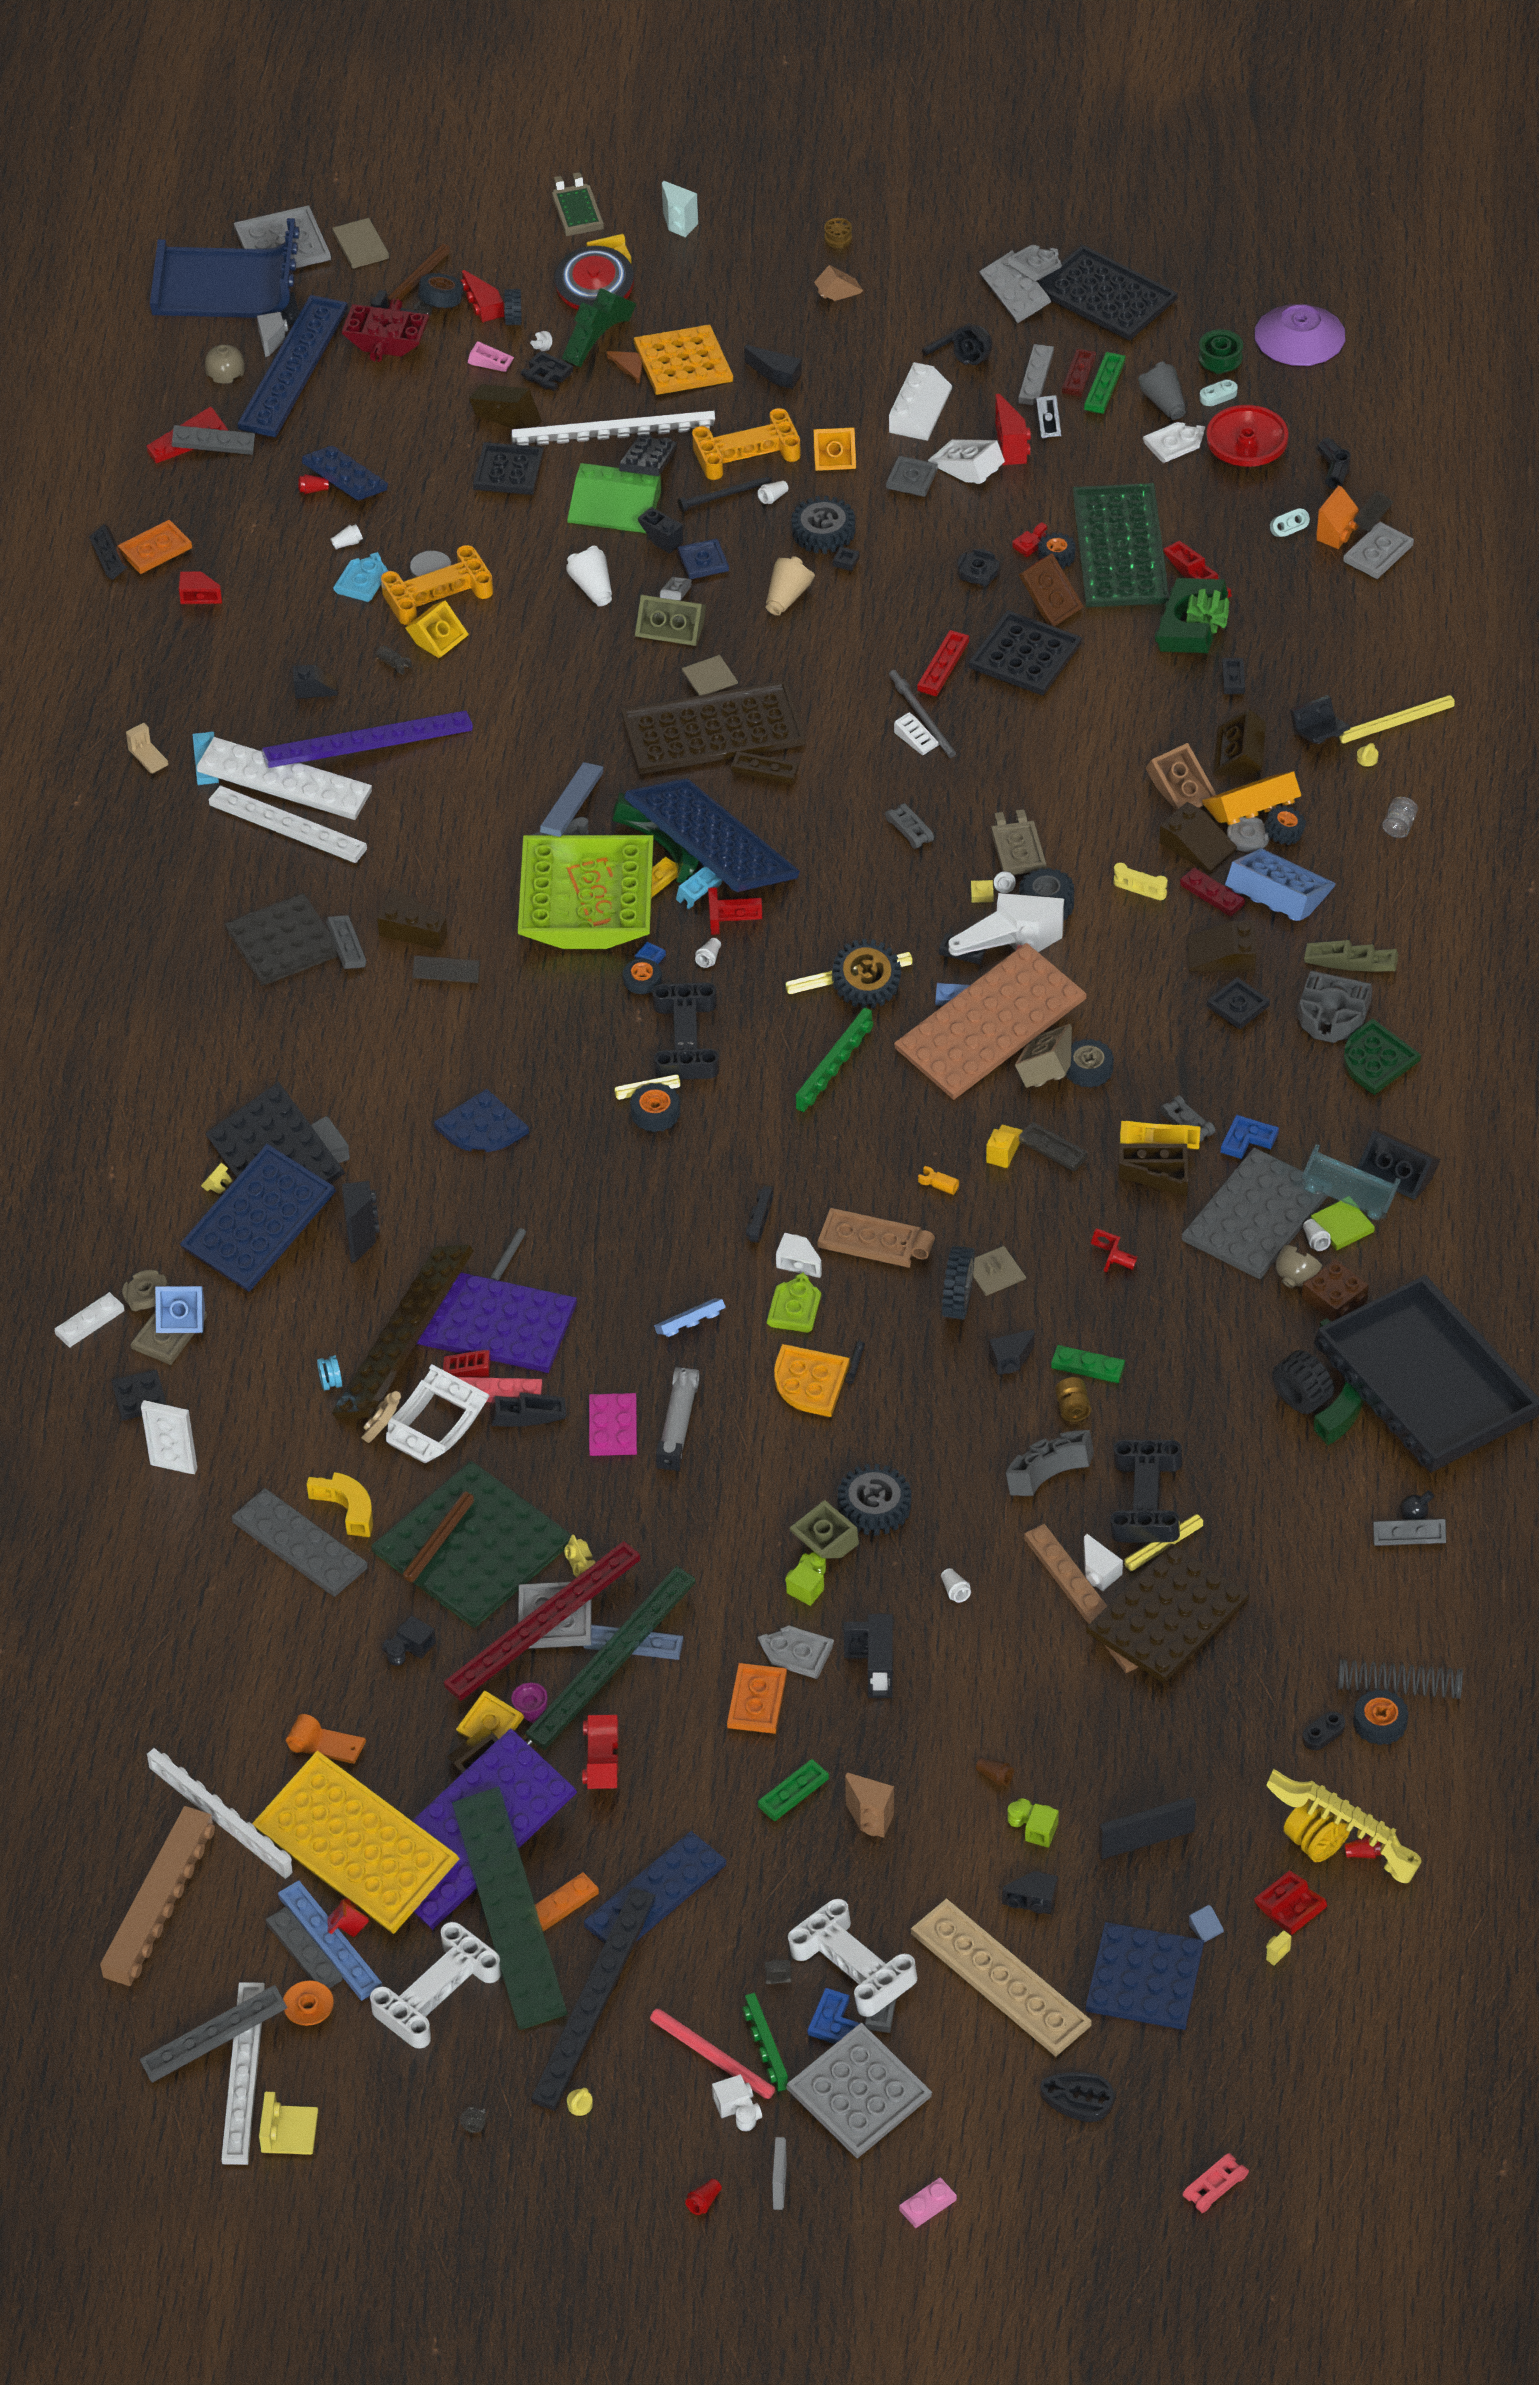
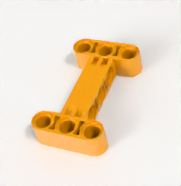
M781 408L770 412V425L714 438L709 428L704 426H698L692 431L693 450L705 476L711 480H717L723 476V463L780 451L783 459L789 462L797 461L801 456L800 438L787 411Z
M464 545L458 548L457 564L404 582L394 571L382 574V594L401 624L409 625L417 619L416 607L470 588L480 599H486L493 595L492 575L472 546Z

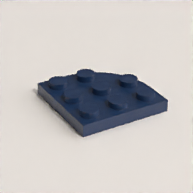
M485 1089L434 1121V1128L449 1142L467 1151H472V1149H485V1152L500 1150L529 1133V1127L488 1089Z

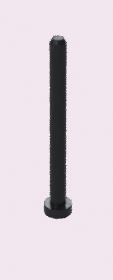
M764 476L693 498H678V506L681 512L688 511V507L769 484L772 480L770 476Z

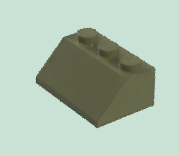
M641 595L635 636L696 646L704 625L706 605Z

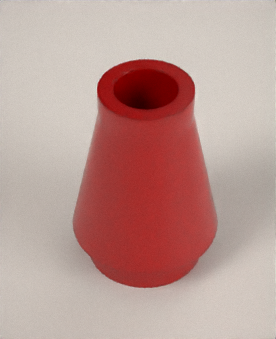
M307 474L299 476V492L309 494L328 490L329 481L325 478Z
M1368 1835L1363 1837V1839L1344 1843L1347 1858L1376 1859V1856L1382 1855L1380 1854V1842L1377 1841L1375 1846L1372 1847L1369 1845L1371 1836Z
M712 2178L707 2183L691 2191L685 2200L686 2207L695 2215L706 2213L718 2193L722 2190L721 2184Z

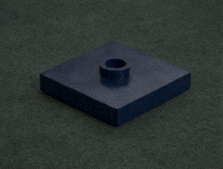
M718 539L678 547V554L689 579L729 571V565Z

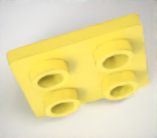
M265 2092L259 2133L261 2152L313 2154L318 2108L281 2106V2103L276 2101L275 2092Z

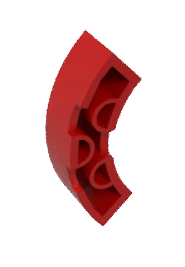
M588 1715V1721H583V1735H588L587 1769H582L583 1784H587V1789L617 1788L618 1754H613V1749H618V1715Z

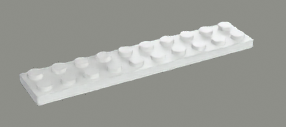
M714 411L514 429L512 430L511 438L512 445L529 446V443H537V445L542 446L548 445L549 441H557L558 444L568 443L569 439H577L578 442L589 441L590 437L605 440L609 439V436L617 435L618 438H626L630 436L629 434L637 433L638 436L650 435V432L658 431V434L670 433V430L678 429V432H688L690 428L698 426L710 429V426L714 425L715 413Z

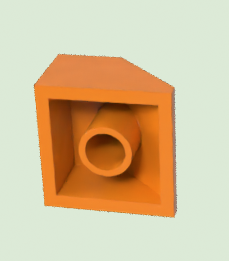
M1341 486L1335 489L1319 509L1317 541L1337 549L1344 542L1348 541L1352 531L1357 530L1360 524L1359 509Z

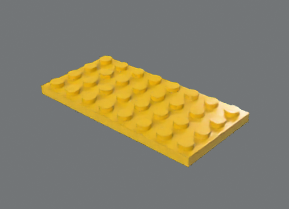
M318 1750L252 1823L257 1831L269 1837L278 1847L286 1851L295 1860L345 1898H348L358 1908L393 1934L459 1860L457 1854Z

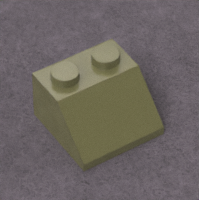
M825 1500L790 1527V1531L821 1558H842L859 1544L857 1527Z

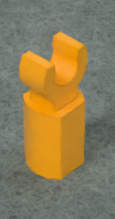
M928 1166L923 1168V1174L928 1176L918 1175V1182L920 1184H930L932 1187L952 1195L955 1194L959 1187L958 1179L940 1172L936 1173Z

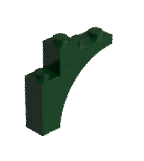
M600 288L593 306L584 302L581 303L574 319L577 324L561 359L581 367L592 346L607 329L619 322H629L637 303Z

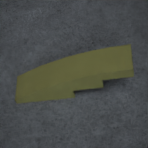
M1350 940L1307 943L1304 960L1306 963L1329 968L1378 972L1396 971L1399 955L1397 949L1375 950L1373 945L1352 946Z

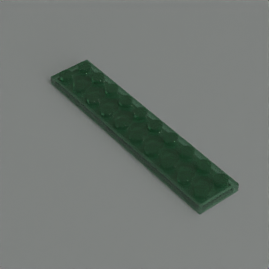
M498 1786L452 1802L493 1944L500 1958L499 1964L518 2028L523 2030L567 2015V2008L500 1787Z

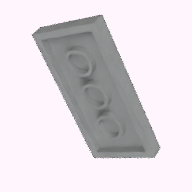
M1012 250L979 272L1015 321L1019 323L1051 303V300L1037 281H1033L1009 265L1008 257L1015 254Z

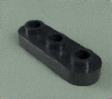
M764 1185L763 1189L758 1190V1204L753 1206L751 1219L753 1220L752 1223H748L746 1229V1236L749 1237L750 1242L760 1243L773 1202L774 1186Z

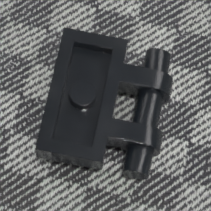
M540 351L529 361V368L531 369L523 368L521 376L526 377V380L531 383L536 382L546 390L551 389L555 391L557 383L553 381L556 380L562 383L573 372V366Z

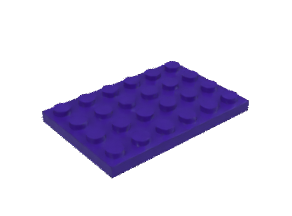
M460 1272L417 1344L459 1354L490 1350L491 1361L549 1373L577 1305V1298Z

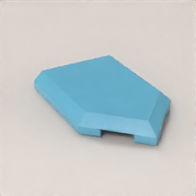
M378 552L370 554V557L359 560L357 558L351 560L333 587L334 591L337 594L366 602L372 600L381 585L382 574L388 572Z

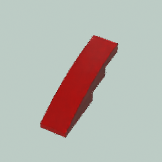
M1181 541L1163 549L1164 554L1185 578L1218 579V574L1205 565V558ZM1227 587V591H1228V597H1227V598H1229V597L1232 596V595H1231V589Z

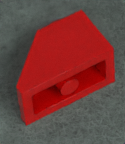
M201 571L180 572L179 595L181 604H222L221 586Z

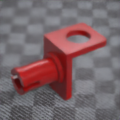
M1096 1228L1091 1244L1110 1251L1104 1272L1108 1271L1110 1264H1113V1262L1133 1270L1138 1256L1118 1250L1119 1247L1117 1246L1120 1237ZM1098 1237H1105L1110 1243H1103Z
M345 1898L341 1900L340 1905L327 1918L328 1933L332 1934L339 1927L352 1937H355L369 1922V1918L356 1910V1905L354 1903L351 1905V1901Z

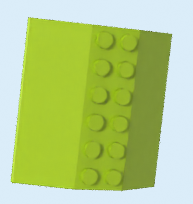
M653 835L523 836L518 934L562 949H608L650 934ZM607 857L608 862H606L605 866L604 861L597 862L596 860ZM589 861L594 862L593 864H589V865H585V866L582 865V864L585 863V862H589ZM580 864V867L571 869L580 891L577 895L566 867ZM606 867H611L613 877H610ZM595 870V871H598V872L600 873V876H601V877H600V880H599L598 882H596V879L598 878V875H597L596 873L590 872V871ZM585 877L588 881H593V882H592V883H587V882L584 881L583 878ZM595 885H602L606 888L607 893H604V889L596 887L593 890L590 888ZM604 894V897L596 898V896H601ZM601 900H608L611 902V905L606 902L598 905V909L603 911V913H599L596 910V904ZM585 908H587V911L589 913V915L587 916L585 915V912L583 910ZM611 918V921L606 924L593 925V922Z

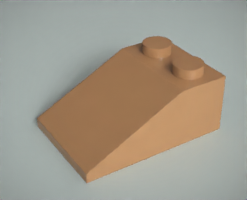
M1188 743L1152 759L1146 767L1155 787L1176 811L1186 802L1198 808L1203 807V799L1216 795Z

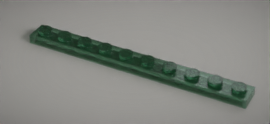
M676 1566L525 1732L528 1739L546 1750L696 1583L695 1577Z

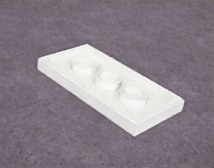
M144 1400L141 1410L150 1465L195 1474L197 1462L189 1410Z

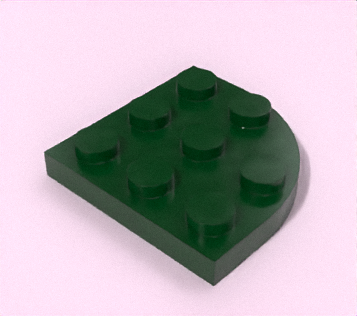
M1373 1018L1349 1037L1344 1052V1063L1349 1075L1373 1095L1421 1061L1420 1053Z

